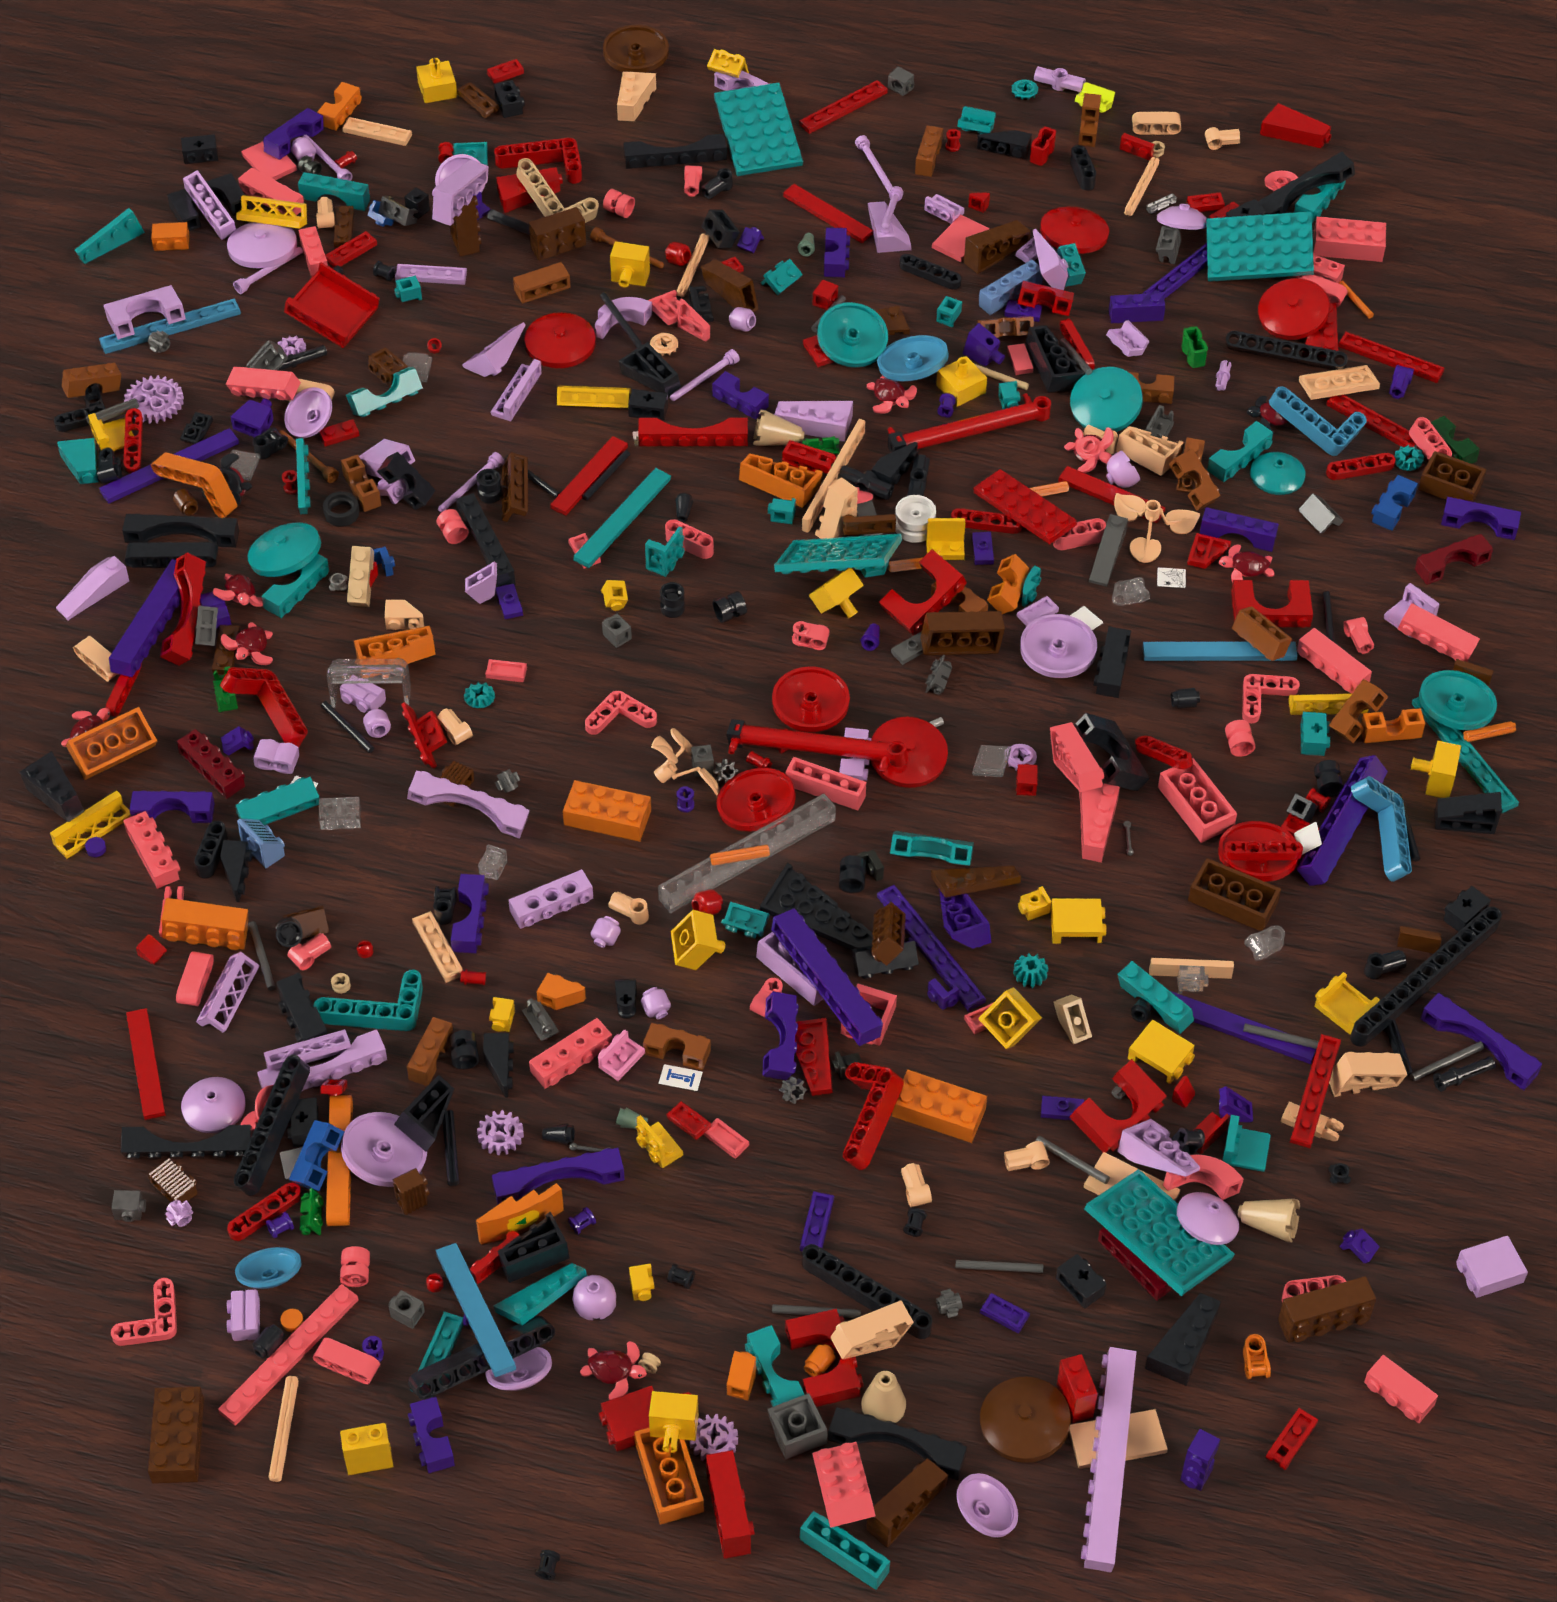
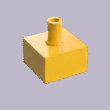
M432 58L429 61L430 64L416 66L418 84L425 103L457 98L456 81L449 61L440 62L438 58H435L434 63Z
M615 241L610 255L611 281L619 282L618 284L621 287H628L629 284L646 286L650 274L649 246Z
M965 356L937 371L936 386L944 394L949 393L955 396L956 401L954 405L958 407L986 393L987 377Z
M848 568L809 594V597L821 614L836 605H840L849 619L858 612L849 600V597L864 585L854 570Z
M1437 741L1431 761L1413 757L1410 770L1426 772L1429 775L1425 795L1439 798L1450 797L1456 776L1461 745Z
M692 910L671 930L675 965L697 970L715 952L721 954L725 949V942L717 940L714 917L711 914Z
M1013 987L1006 990L978 1019L1005 1049L1015 1046L1042 1017Z
M652 1391L649 1411L650 1437L664 1438L663 1451L669 1453V1446L671 1444V1453L676 1452L678 1439L696 1441L699 1416L698 1395Z

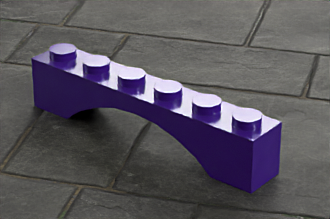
M1438 993L1425 1006L1421 1016L1422 1021L1437 1031L1457 1033L1477 1042L1481 1041L1484 1047L1499 1061L1506 1079L1522 1090H1525L1538 1076L1542 1063L1537 1058L1530 1056L1518 1045L1505 1039L1502 1034L1495 1032L1483 1021L1470 1015L1467 1010L1454 1004L1448 997Z
M606 1148L600 1152L584 1153L581 1156L572 1158L565 1157L554 1162H542L539 1165L523 1166L517 1170L500 1171L492 1175L498 1205L510 1196L517 1202L535 1188L557 1179L584 1178L603 1185L625 1180L619 1148Z

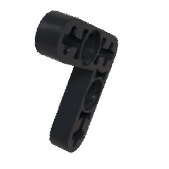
M96 383L89 385L85 391V396H83L87 407L62 413L54 418L56 430L66 432L88 426L89 424L86 419L88 415L105 410ZM92 399L98 400L96 403L89 402ZM79 416H84V417H85V418L82 419V420H77V419H76V418L79 417Z

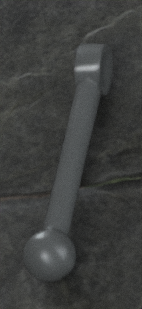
M1125 821L1123 828L1126 829L1128 848L1126 854L1131 856L1134 853L1131 848L1130 838L1131 822Z
M574 1142L570 1143L569 1148L572 1151H575L576 1149L591 1152H600L604 1150L600 1148L580 1146Z

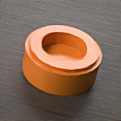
M297 1309L284 1311L280 1318L283 1329L288 1332H295L304 1322L302 1313Z

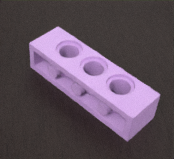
M197 170L184 177L185 190L220 239L223 240L230 236L236 230L235 222Z
M579 870L509 899V909L520 929L526 926L529 927L538 921L551 918L557 913L568 911L581 903H587L593 899V887L583 870Z

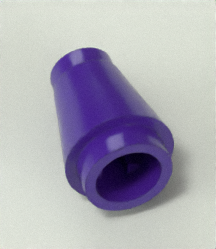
M870 624L862 636L861 644L865 650L872 651L879 646V625Z

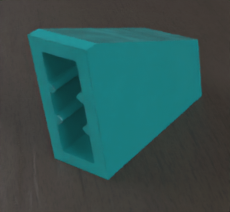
M95 438L57 442L61 458L80 484L99 482Z

